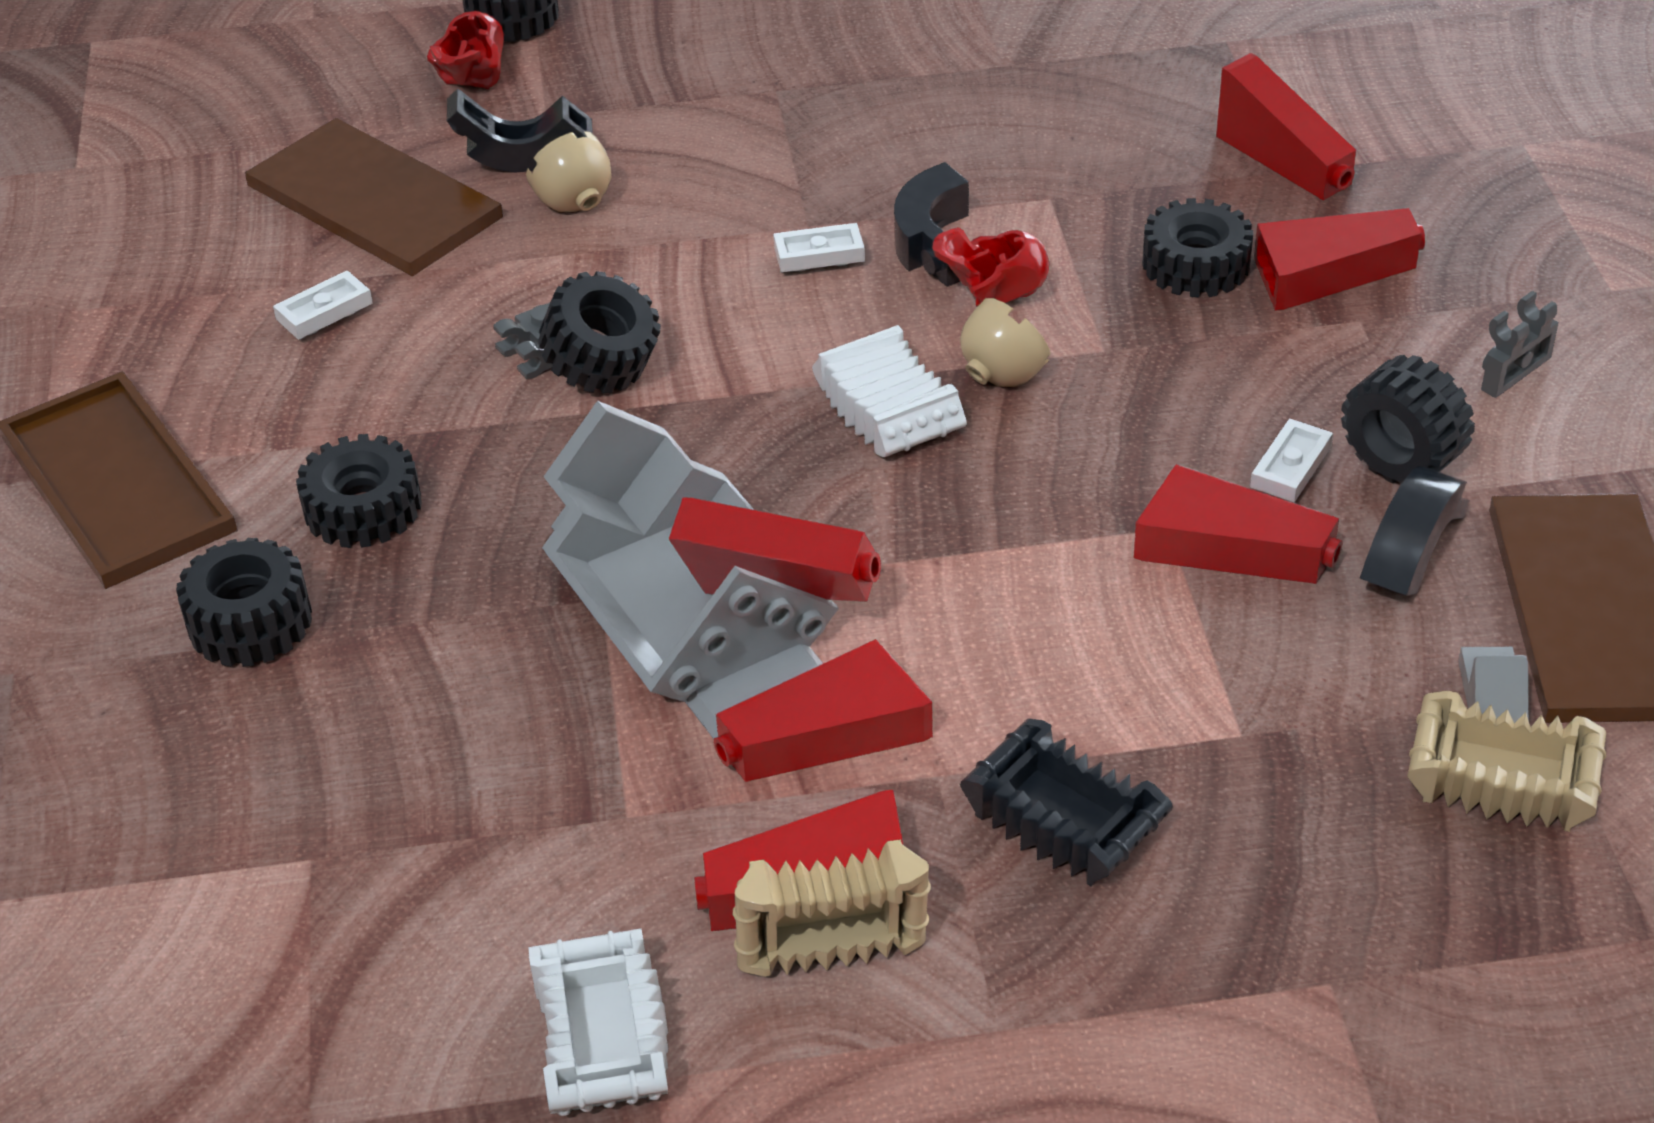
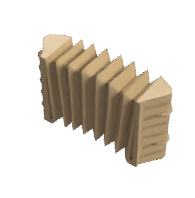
M1457 692L1428 693L1423 697L1421 710L1416 718L1418 725L1414 745L1409 752L1411 760L1408 770V778L1423 796V802L1433 803L1444 792L1447 807L1451 806L1461 796L1466 814L1480 802L1486 820L1501 809L1507 823L1520 812L1527 827L1539 814L1548 828L1558 816L1564 831L1570 832L1572 827L1595 816L1598 796L1602 792V787L1600 786L1602 764L1606 758V751L1604 749L1606 730L1587 718L1576 716L1563 729L1558 715L1549 727H1547L1542 715L1530 727L1526 712L1515 723L1508 709L1496 719L1492 705L1483 714L1478 701L1467 709Z
M901 840L887 841L882 849L879 860L869 848L863 864L851 854L846 868L837 856L829 870L816 860L810 872L800 860L795 872L785 861L778 874L764 860L749 862L748 871L743 879L737 882L735 907L733 908V916L736 919L734 948L737 952L738 968L746 973L766 977L771 975L777 961H779L783 970L788 975L795 960L807 972L816 958L827 971L836 955L847 967L856 953L867 964L874 947L887 958L893 943L903 955H907L924 944L926 939V926L929 923L927 897L931 889V884L928 880V862L902 845Z

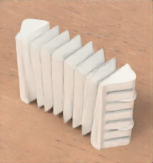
M898 325L820 353L818 360L812 367L814 376L822 391L826 390V398H830L831 408H837L838 417L845 416L846 427L855 426L856 436L864 434L865 445L874 443V452L879 456L887 457L903 450L909 451L913 446L939 436L945 437L947 433L967 425L958 390L951 384L941 387V377L934 378L933 371L925 373V365H918V356L912 355V349H909V342L904 341L903 330Z
M641 928L617 933L608 931V934L563 942L559 939L557 943L528 947L536 998L539 999L541 1012L545 1013L548 1036H546L548 1049L545 1050L547 1066L543 1068L551 1114L558 1113L561 1116H567L572 1110L581 1109L583 1112H589L595 1106L603 1105L606 1108H612L617 1102L626 1101L629 1104H635L640 1098L649 1097L651 1100H657L661 1095L668 1094L665 1070L668 1069L666 1055L668 1053L666 1037L668 1029L665 1006L662 1002L657 970L652 969L650 955L645 953Z

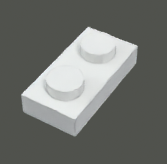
M857 223L773 234L774 249L780 272H800L811 268L834 265L845 266L850 263L865 261V248Z
M345 271L274 305L273 308L276 320L299 340L307 335L316 333L318 330L344 317L353 315L356 311L373 304L370 289L349 271Z
M1289 418L1252 472L1250 488L1295 502L1330 450L1333 433Z

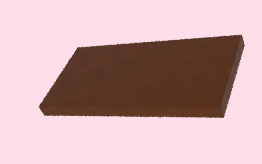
M338 118L331 120L245 172L249 187L412 277L503 218L501 203Z
M123 371L0 421V436L105 589L238 531L234 516Z
M1638 494L1492 496L1489 512L1545 723H1552L1557 715L1561 723H1570L1576 716L1587 718L1592 722L1654 721V542Z

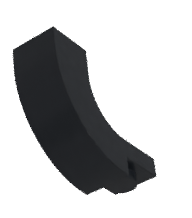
M456 89L447 98L446 121L455 133L467 137V155L483 165L506 172H527L528 168L530 171H533L537 166L534 160L536 154L551 141L565 134L573 132L577 138L587 137L584 131L593 134L592 119L564 96H561L541 115L525 121H509L498 118L459 89Z
M946 162L917 174L899 191L894 204V236L896 254L908 272L923 266L929 274H933L946 287L960 282V279L947 263H944L935 256L932 247L934 238L944 232L941 229L942 227L969 216V181Z
M1423 466L1414 468L1398 488L1383 516L1368 552L1360 579L1406 596L1417 594L1432 552L1444 528L1452 519L1464 518L1470 500L1463 498L1462 494L1467 481Z

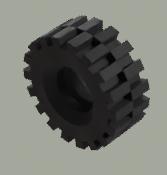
M1187 198L1186 204L1182 205L1178 200L1169 202V209L1160 206L1155 210V215L1150 214L1147 218V224H1145L1143 270H1147L1146 276L1150 281L1157 279L1156 286L1163 290L1171 286V293L1181 295L1182 291L1190 292V297L1199 298V292H1207L1208 297L1218 296V289L1228 293L1233 290L1234 283L1240 286L1245 281V275L1248 276L1253 243L1252 224L1249 219L1244 220V213L1240 210L1231 212V205L1224 202L1220 206H1215L1214 200L1206 198L1204 203H1196V198Z
M358 434V440L350 442L348 436L338 438L339 445L332 447L329 442L321 445L320 455L311 452L306 457L307 465H300L298 469L299 478H296V485L306 525L310 527V531L315 537L322 534L323 542L330 545L336 539H339L340 546L344 548H351L352 542L360 541L361 548L370 547V540L379 538L382 544L391 540L390 532L395 531L400 535L406 531V521L414 523L418 517L417 509L421 510V492L415 462L408 449L403 451L402 444L396 440L389 445L387 437L377 435L375 441L369 440L368 434Z

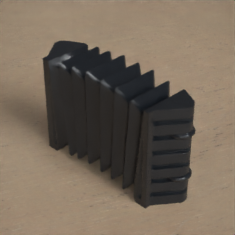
M1028 718L1014 732L1008 733L1005 740L983 761L976 763V768L960 782V787L975 811L977 818L984 820L993 815V829L1006 823V840L1021 833L1020 851L1036 845L1037 860L1052 854L1053 869L1069 861L1071 877L1085 869L1087 885L1092 887L1096 881L1108 877L1121 862L1129 859V854L1144 840V837L1158 829V824L1172 811L1173 804L1155 784L1148 780L1131 788L1130 774L1117 782L1115 768L1102 777L1103 762L1088 769L1087 753L1075 760V744L1066 750V738L1053 743L1052 725L1044 720Z

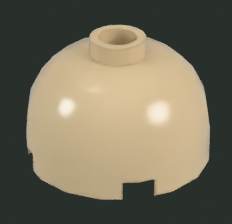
M584 131L587 137L577 138L572 132L551 141L534 157L537 166L534 168L533 173H531L529 168L527 170V180L535 194L543 203L558 212L588 211L599 204L612 178L610 159L598 138L591 132Z
M985 298L973 311L962 328L960 336L961 349L968 363L965 368L973 379L983 385L990 382L1000 387H1016L1028 382L1049 361L1047 358L1050 355V349L1043 336L1026 318L1018 324L1013 318L1008 316L1013 308L994 298Z

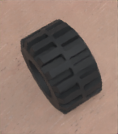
M462 0L464 12L480 11L489 14L499 21L503 29L504 41L507 42L526 40L532 36L544 33V30L550 29L559 16L557 0Z
M596 271L594 276H591L588 272L578 273L576 279L570 276L563 281L562 286L557 287L541 324L538 345L539 348L544 349L541 355L545 363L553 364L551 371L558 377L563 375L567 378L566 383L573 387L576 384L584 386V391L593 393L595 389H600L604 394L612 393L614 387L620 391L628 388L630 382L635 383L640 378L660 334L661 325L657 323L659 319L657 309L650 308L652 300L648 295H641L639 293L640 288L634 283L628 285L623 282L622 277L614 275L612 278L607 277L605 272ZM594 330L600 331V332L604 333L605 335L600 334V333H597V332L594 331Z
M1405 355L1396 356L1392 360L1389 359L1346 395L1347 399L1343 402L1341 411L1345 414L1341 418L1342 427L1348 432L1345 437L1349 445H1352L1357 451L1355 455L1359 460H1364L1369 465L1368 469L1376 475L1378 473L1382 474L1384 479L1394 484L1398 480L1402 484L1408 474L1418 466L1441 472L1463 453L1472 441L1470 435L1475 431V423L1469 418L1474 413L1472 406L1465 402L1466 393L1462 387L1458 388L1454 384V378L1448 372L1444 374L1439 370L1438 364L1432 361L1426 364L1422 357L1412 355L1410 358H1407Z
M247 538L245 541L237 542V539L226 541L225 545L219 547L214 545L206 549V554L194 557L190 561L191 567L184 568L181 572V582L177 583L176 592L188 636L197 653H203L204 658L211 662L220 660L222 665L230 667L235 663H242V666L246 667L254 666V662L261 660L264 663L272 661L278 653L286 654L292 650L293 642H301L306 635L305 629L311 625L312 608L300 561L297 556H293L292 550L286 546L278 547L276 541L267 539L264 542H259L258 538Z

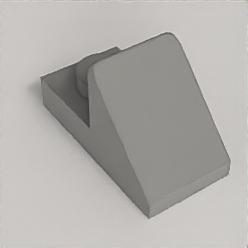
M1461 647L1458 663L1468 708L1478 701L1482 714L1492 705L1496 719L1508 709L1514 723L1525 712L1529 720L1527 657L1524 655H1514L1513 647Z

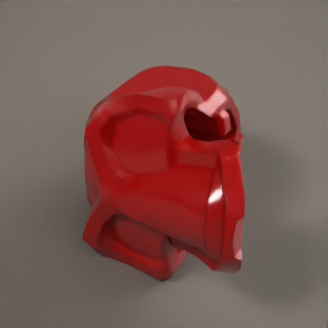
M480 11L464 12L457 15L448 25L444 36L430 46L427 61L433 65L439 77L446 84L469 85L490 89L498 82L500 77L501 53L504 42L502 26L495 18Z
M957 227L942 232L934 238L932 248L935 256L944 263H947L960 279L962 285L968 287L976 301V307L985 298H994L1007 304L1015 299L1028 297L1035 293L1047 279L1050 261L1045 246L1038 238L1028 232L1011 230L998 236H980L970 241L964 230Z

